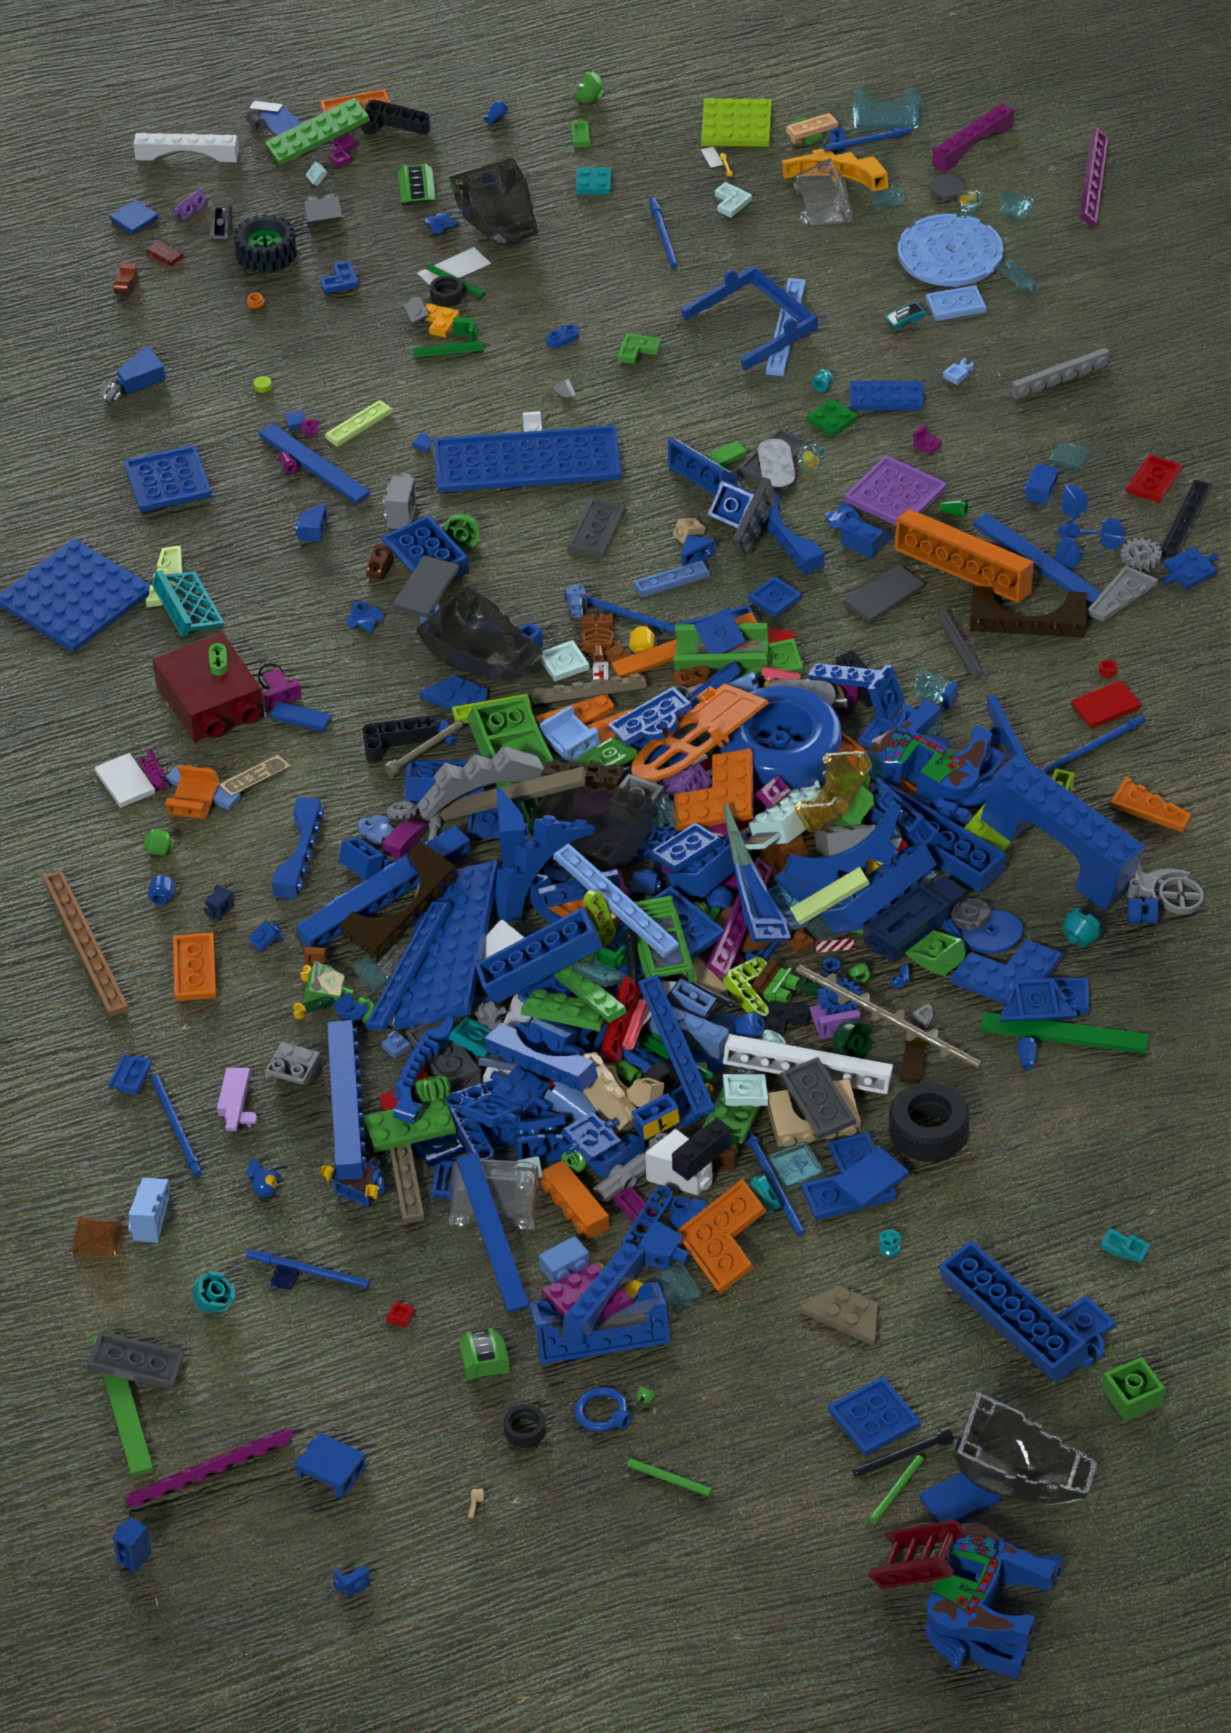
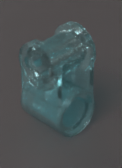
M891 182L888 184V189L873 192L872 207L876 210H884L901 204L906 198V193L899 190L896 183Z
M1009 191L1001 194L999 210L1002 214L1020 219H1026L1029 216V210L1034 207L1033 199Z
M920 670L915 674L916 684L914 685V692L934 702L941 703L943 701V693L951 682L929 671Z

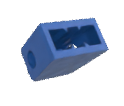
M656 1220L638 1245V1247L645 1249L644 1265L664 1270L671 1269L675 1261L687 1264L691 1255L689 1251L683 1249L682 1235Z

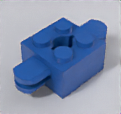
M536 1018L530 1022V1025L520 1022L512 1027L516 1029L522 1043L535 1052L550 1056H582L587 1054L585 1050L575 1046L578 1030L563 1023Z

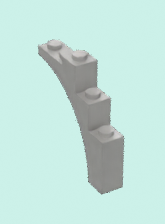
M503 746L492 759L474 754L463 768L444 763L434 775L436 783L419 801L417 806L423 819L430 820L441 808L466 792L497 782H524L535 779L541 775L544 768L538 756Z

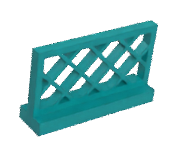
M163 570L155 572L152 586L181 637L188 636L189 631L224 626L222 617L195 571L166 575ZM192 578V580L194 581V584H192V583H190V582H188V581H186V580H184V579ZM169 581H174L178 584L177 586L171 584ZM180 585L188 587L190 590L186 591L180 588ZM194 590L196 592H199L202 596L200 597L191 592ZM176 592L184 595L185 598L178 597ZM191 598L197 601V604L189 602L187 599ZM202 603V604L208 606L209 609L207 610V609H205V608L199 606V604ZM183 605L193 609L192 612L184 609ZM195 611L203 613L205 616L201 617L195 614ZM209 616L214 618L216 621L212 622L206 618ZM191 618L200 623L192 624Z

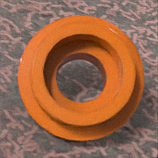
M252 293L247 299V305L253 309H258L265 303L264 298L259 293Z

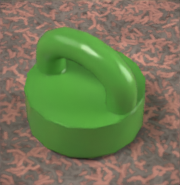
M864 962L847 971L855 984H863L870 977L869 969ZM865 973V976L863 978H856V976Z

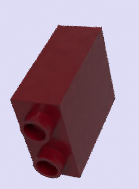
M222 632L152 659L156 686L194 743L206 738H215L226 730L242 724H251L264 716L261 687ZM216 643L223 644L226 647L228 670L220 676L211 673L209 662V647Z

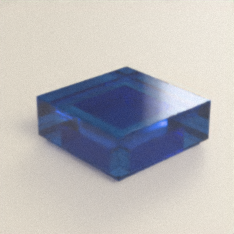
M277 1265L270 1281L271 1286L292 1290L299 1274L298 1269Z

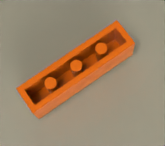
M564 1160L541 1171V1186L543 1190L551 1194L554 1203L563 1209L564 1215L568 1220H572L579 1234H583L589 1240L609 1229V1215Z

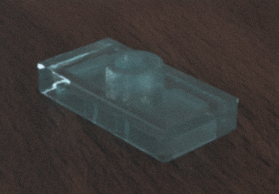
M367 955L351 965V970L375 993L385 988L390 980V977Z

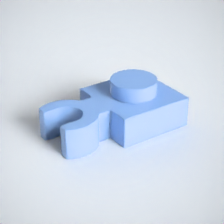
M964 358L960 361L959 365L954 363L943 372V378L958 385L968 377V372L974 369V363L966 365L967 359Z

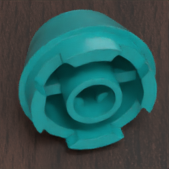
M1075 907L1071 912L1067 913L1062 932L1072 944L1086 947L1100 938L1103 929L1098 928L1101 924L1091 914L1080 913V908Z
M765 1174L758 1177L755 1175L747 1183L767 1210L763 1215L773 1214L775 1210L781 1208L780 1201Z
M210 1271L196 1279L193 1287V1302L202 1313L216 1314L227 1310L232 1305L235 1297V1287L224 1278L225 1274Z

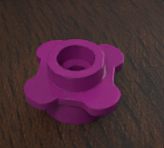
M304 419L301 421L303 425L301 432L306 436H314L319 432L318 420Z

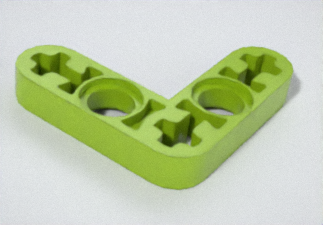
M589 890L584 896L583 903L595 924L602 946L605 947L614 939L616 929L603 895L600 892ZM602 912L601 919L597 921L598 914ZM594 953L573 964L577 966L584 965L594 956Z
M755 957L729 970L723 978V983L747 1013L754 1012L764 1020L769 1014V1008L749 983L758 978L767 962L761 957ZM742 970L745 971V972H747L748 975H749V977L746 976V975L742 972ZM742 992L746 993L750 999L746 998Z

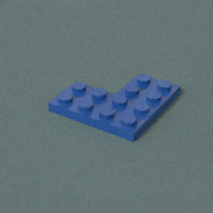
M1026 940L1007 965L970 952L951 975L950 983L1005 1004L1013 980L1048 978L1063 959L1062 953L1030 940Z
M868 1132L828 1142V1149L840 1174L802 1184L803 1194L815 1221L861 1209L833 1185V1180L876 1150ZM891 1188L865 1208L896 1200L897 1194L894 1188Z

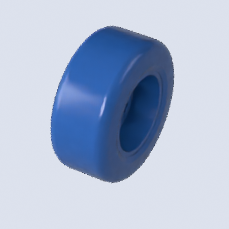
M768 686L748 692L766 699L769 703L728 735L729 743H726L724 739L722 740L723 747H719V754L751 749L753 753V794L777 775L782 778L790 788V791L794 789H799L800 791L802 787H812L816 781L819 782L821 790L829 784L831 772L839 769L842 757V728L834 708L819 695L793 686Z

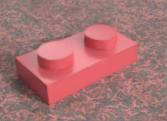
M761 666L760 674L764 676V679L774 681L775 678L800 680L801 677L798 672Z

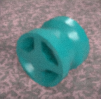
M821 369L812 379L811 384L817 391L825 392L834 381V377L828 370Z
M885 1230L880 1234V1253L886 1257L898 1255L901 1250L900 1234L895 1230Z

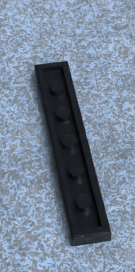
M1198 480L1193 481L1161 546L1163 557L1172 558L1180 554L1212 489V484Z

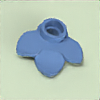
M383 815L363 818L358 822L359 833L366 836L367 841L377 846L381 845L382 838H387L394 828L389 824L391 819Z

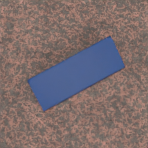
M627 1133L619 1138L621 1141L617 1147L590 1163L587 1161V1164L599 1176L605 1178L609 1176L611 1170L616 1165L621 1164L624 1166L637 1155L645 1152L643 1139Z

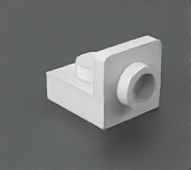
M541 412L523 413L524 432L542 430Z

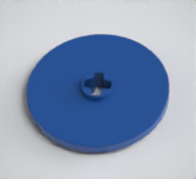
M991 910V919L984 927L975 930L962 929V937L968 947L975 951L989 954L1000 953L1013 948L1020 942L1023 935L1021 921L1015 915L1003 910Z

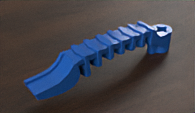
M449 1014L440 1027L427 1030L425 1035L420 1037L419 1043H416L414 1051L410 1053V1058L406 1060V1065L402 1068V1073L398 1077V1083L396 1082L394 1098H397L398 1103L394 1109L393 1118L412 1125L415 1124L422 1104L412 1101L411 1092L425 1063L428 1064L431 1056L436 1058L439 1050L447 1047L450 1041L448 1038L453 1028V1015Z

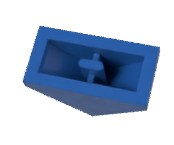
M687 535L681 552L682 566L715 555V541L712 538Z

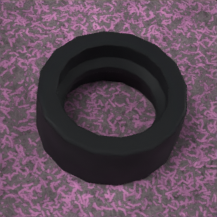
M446 275L431 281L429 286L430 298L434 304L450 307L462 301L463 286L458 278ZM442 289L455 290L454 292L446 294L438 292Z
M664 1060L651 1066L643 1076V1078L648 1077L664 1083L663 1095L667 1093L671 1095L670 1092L675 1090L679 1084V1078L674 1066Z
M523 1404L512 1407L504 1417V1435L513 1446L519 1448L533 1447L539 1444L546 1434L545 1416L536 1406ZM521 1419H530L535 1421L538 1427L530 1433L521 1434L512 1429V1424Z

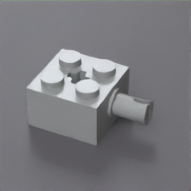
M409 474L392 476L391 482L387 484V496L384 495L383 506L386 507L384 520H387L388 528L399 529L412 523L416 509L415 481Z
M628 774L610 799L611 816L632 824H642V826L650 823L652 816L656 815L664 803L663 786L657 784L660 780L647 781Z

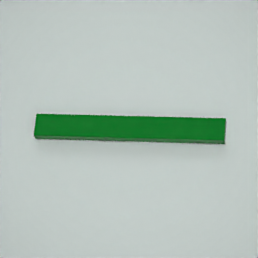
M984 1012L981 1032L1022 1038L1028 1037L1036 1040L1146 1054L1149 1034L1048 1020L1000 1023L1001 1014Z

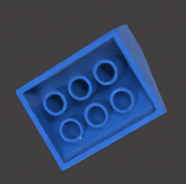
M430 515L381 537V540L411 573L414 572L424 555L458 564L459 570L452 581L469 573L467 555Z
M411 760L408 762L405 775V800L419 803L436 783L434 775L444 763L463 768L469 760ZM486 785L466 792L457 798L484 792Z
M497 788L502 869H504L506 866H514L516 844H522L529 840V837H525V835H529L528 823H524L522 813L501 788Z

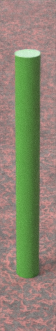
M916 1455L870 1516L869 1520L871 1523L876 1524L924 1461L922 1456Z
M631 1458L628 1461L627 1467L708 1497L712 1494L713 1489Z

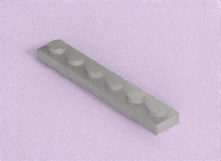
M1103 348L1013 381L1012 396L1016 400L1108 366L1110 351L1107 348Z

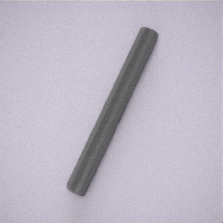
M947 610L940 611L939 619L974 678L981 677L983 670Z

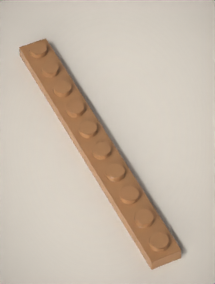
M59 870L43 875L44 883L108 1016L112 1017L129 1011L122 992L63 871Z

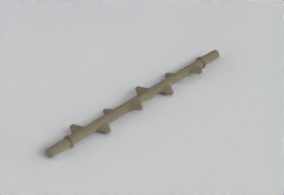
M800 964L798 965L797 973L809 978L813 983H818L837 993L838 1004L843 1005L848 1001H852L872 1012V1021L876 1022L884 1018L906 1030L907 1041L910 1042L919 1037L940 1048L941 1058L953 1055L957 1057V1060L960 1059L977 1069L979 1068L982 1061L965 1053L964 1050H959L939 1039L937 1029L926 1032L905 1021L904 1010L901 1009L892 1014L871 1003L869 993L866 992L858 996L837 985L836 974L832 973L824 978L820 973H815Z

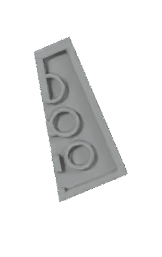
M1125 566L1087 609V615L1104 622L1156 587L1159 579Z

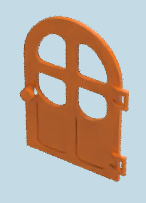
M725 683L718 689L708 687L697 696V699L701 702L678 719L679 723L675 732L691 723H698V726L682 739L671 737L674 733L670 734L668 728L662 729L665 738L651 740L642 748L632 763V774L647 781H656L678 773L699 759L716 744L722 748L723 739L726 743H729L728 735L769 702L764 698ZM707 730L712 736L698 747L689 744ZM659 745L670 747L652 763L644 764L649 754ZM678 752L688 755L670 767L657 770L659 766Z

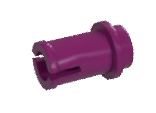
M282 452L279 455V460L283 464L284 471L294 473L297 470L296 461L292 460L288 452Z

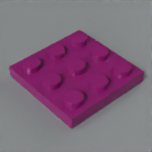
M595 1262L542 1288V1295L564 1317L603 1268ZM619 1287L606 1303L596 1323L631 1306L632 1298Z

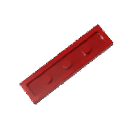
M624 977L623 984L619 985L615 999L625 1006L627 1013L608 1023L599 1055L603 1062L620 1063L624 1051L622 1043L641 990L630 977Z

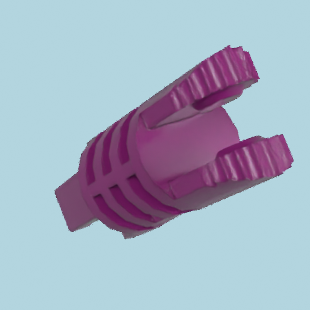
M149 748L146 751L149 759L145 760L140 756L138 761L151 784L163 791L168 787L165 780L166 775L154 752Z

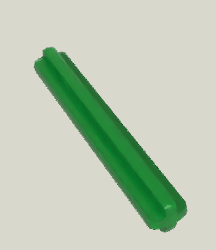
M483 341L415 347L413 353L415 358L479 352L484 350Z

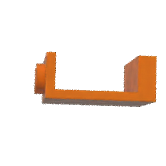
M178 765L177 769L181 778L174 798H167L165 802L169 815L206 820L219 783L216 771L208 767L198 768L192 765Z

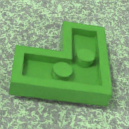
M626 333L617 355V360L619 362L635 364L639 352L657 355L661 346V338Z

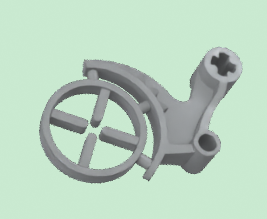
M1139 862L1135 876L1130 880L1127 897L1141 899L1157 898L1158 902L1168 911L1186 915L1196 912L1201 907L1204 894L1202 888L1195 881L1189 879L1191 872L1168 868L1145 874L1142 872L1141 863ZM1160 883L1158 897H1156L1154 889ZM1177 884L1178 892L1163 891L1167 886ZM1182 884L1189 886L1196 891L1185 892L1184 896H1180V907L1175 906L1166 900L1177 899L1178 895H1182ZM1184 899L1199 900L1195 905L1185 907Z

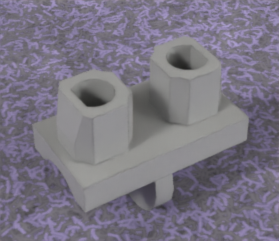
M493 1000L487 1003L482 1002L472 1009L477 1016L475 1021L482 1025H487L492 1030L500 1023H504L503 1019L498 1015L507 1012L504 1007L498 1008Z

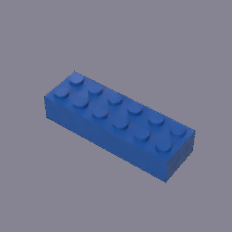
M925 844L904 848L897 853L894 862H891L890 865L882 864L866 877L870 883L868 886L821 914L833 933L842 932L844 934L850 930L858 931L864 927L863 923L865 921L875 918L879 910L889 907L893 899L903 896L905 894L904 890L918 884L917 880L919 878L929 875L932 872L931 869L937 864Z
M582 907L475 963L484 991L490 1000H493L496 1004L559 972L561 969L578 962L580 959L597 952L603 946L594 922L585 908Z

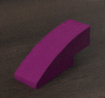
M410 818L401 823L382 843L383 854L399 859L407 851L410 852L429 829V823L415 818Z

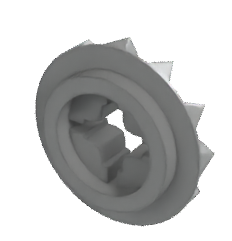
M401 801L392 804L386 811L389 818L403 820L405 818L409 819L410 816H415L418 812V806L410 801Z

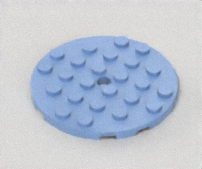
M939 214L920 219L915 222L914 226L905 229L898 242V258L902 267L915 278L939 286L959 287L975 284L990 276L1000 265L1003 256L1002 240L990 225L985 226L980 223L979 219L967 216V218L957 217V214Z

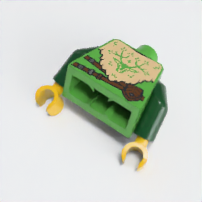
M314 962L312 968L309 965H305L303 972L300 973L302 980L307 981L303 998L305 1005L303 1006L301 1003L294 1004L293 1009L295 1012L293 1014L296 1019H302L306 1014L305 1011L309 1013L318 1009L334 1008L333 1002L340 999L346 993H349L352 997L353 990L343 987L344 975L337 972L331 965H322L318 962Z

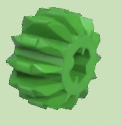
M447 1076L429 1077L415 1083V1093L418 1101L421 1102L443 1099L451 1094V1086Z

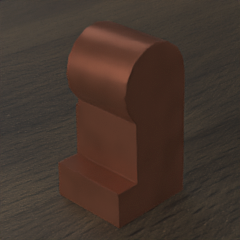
M121 263L119 267L120 272L114 281V293L130 295L138 280L137 266Z
M376 544L367 565V577L381 580L384 578L389 564H392L394 560L393 552L388 546ZM383 550L386 554H380V551Z

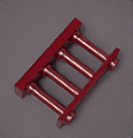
M956 1520L885 1532L884 1536L892 1544V1548L885 1565L870 1568L868 1576L880 1589L951 1578L954 1570L946 1563L945 1559L953 1540L967 1538L968 1533ZM942 1542L937 1556L930 1558L935 1543ZM925 1545L919 1560L912 1561L918 1546ZM907 1548L902 1563L895 1564L900 1550Z

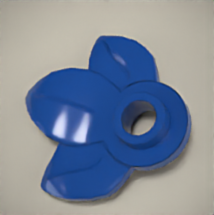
M439 213L436 217L428 216L425 218V223L430 225L434 233H443L446 228L455 227L459 224L458 221L451 220V215L448 213Z
M845 503L839 504L837 512H825V518L830 522L829 527L834 529H841L851 518L860 520V516L854 511V508Z
M357 601L353 603L351 613L347 616V624L350 629L359 625L362 629L371 633L375 621L382 622L385 618L380 609L370 607L364 601Z
M674 1198L670 1203L672 1225L678 1230L708 1205L700 1199Z

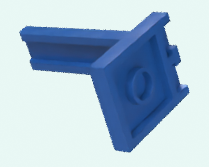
M816 663L808 673L809 680L867 688L876 716L878 715L885 719L891 720L905 702L893 665H885L882 670Z

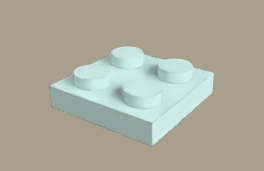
M573 640L538 652L539 659L554 682L589 670V663Z
M723 1074L725 1105L768 1106L765 1074Z

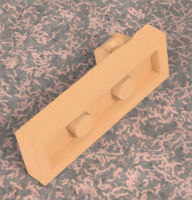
M830 113L788 125L786 126V133L790 136L791 142L797 144L802 142L805 137L838 128V121Z

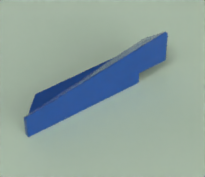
M880 778L876 780L879 789L878 795H875V802L885 811L889 802L902 805V816L897 822L913 836L916 834L927 848L948 841L942 833Z

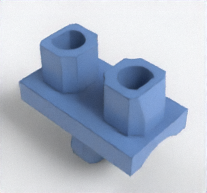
M574 584L567 589L568 610H571L572 618H582L583 610H587L586 589L580 584Z

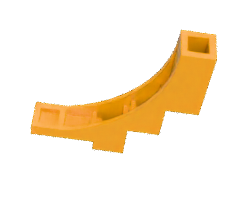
M824 149L812 151L810 155L782 160V171L785 179L801 175H833L858 181L867 186L872 192L889 188L888 173L874 156L857 160L852 152L834 155L832 151L825 152Z

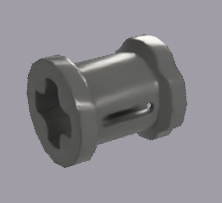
M251 110L247 113L246 121L251 124L254 131L259 132L266 127L265 120L260 117V113L257 110Z

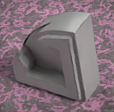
M569 378L553 386L555 391L563 397L569 398L576 395Z
M928 1003L914 1011L912 1017L924 1029H927L933 1021V1009Z

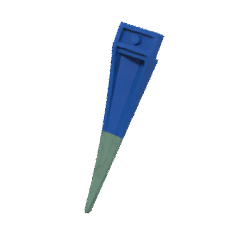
M726 803L723 806L745 926L749 929L752 942H787L791 937L786 919L761 879Z

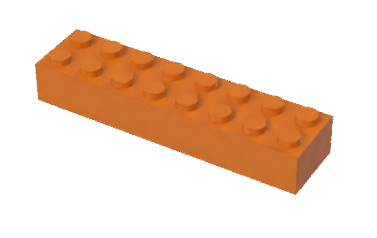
M911 509L896 518V551L977 586L992 587V592L1017 603L1031 594L1033 561Z

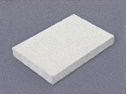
M130 753L94 767L95 773L120 808L155 794V788Z

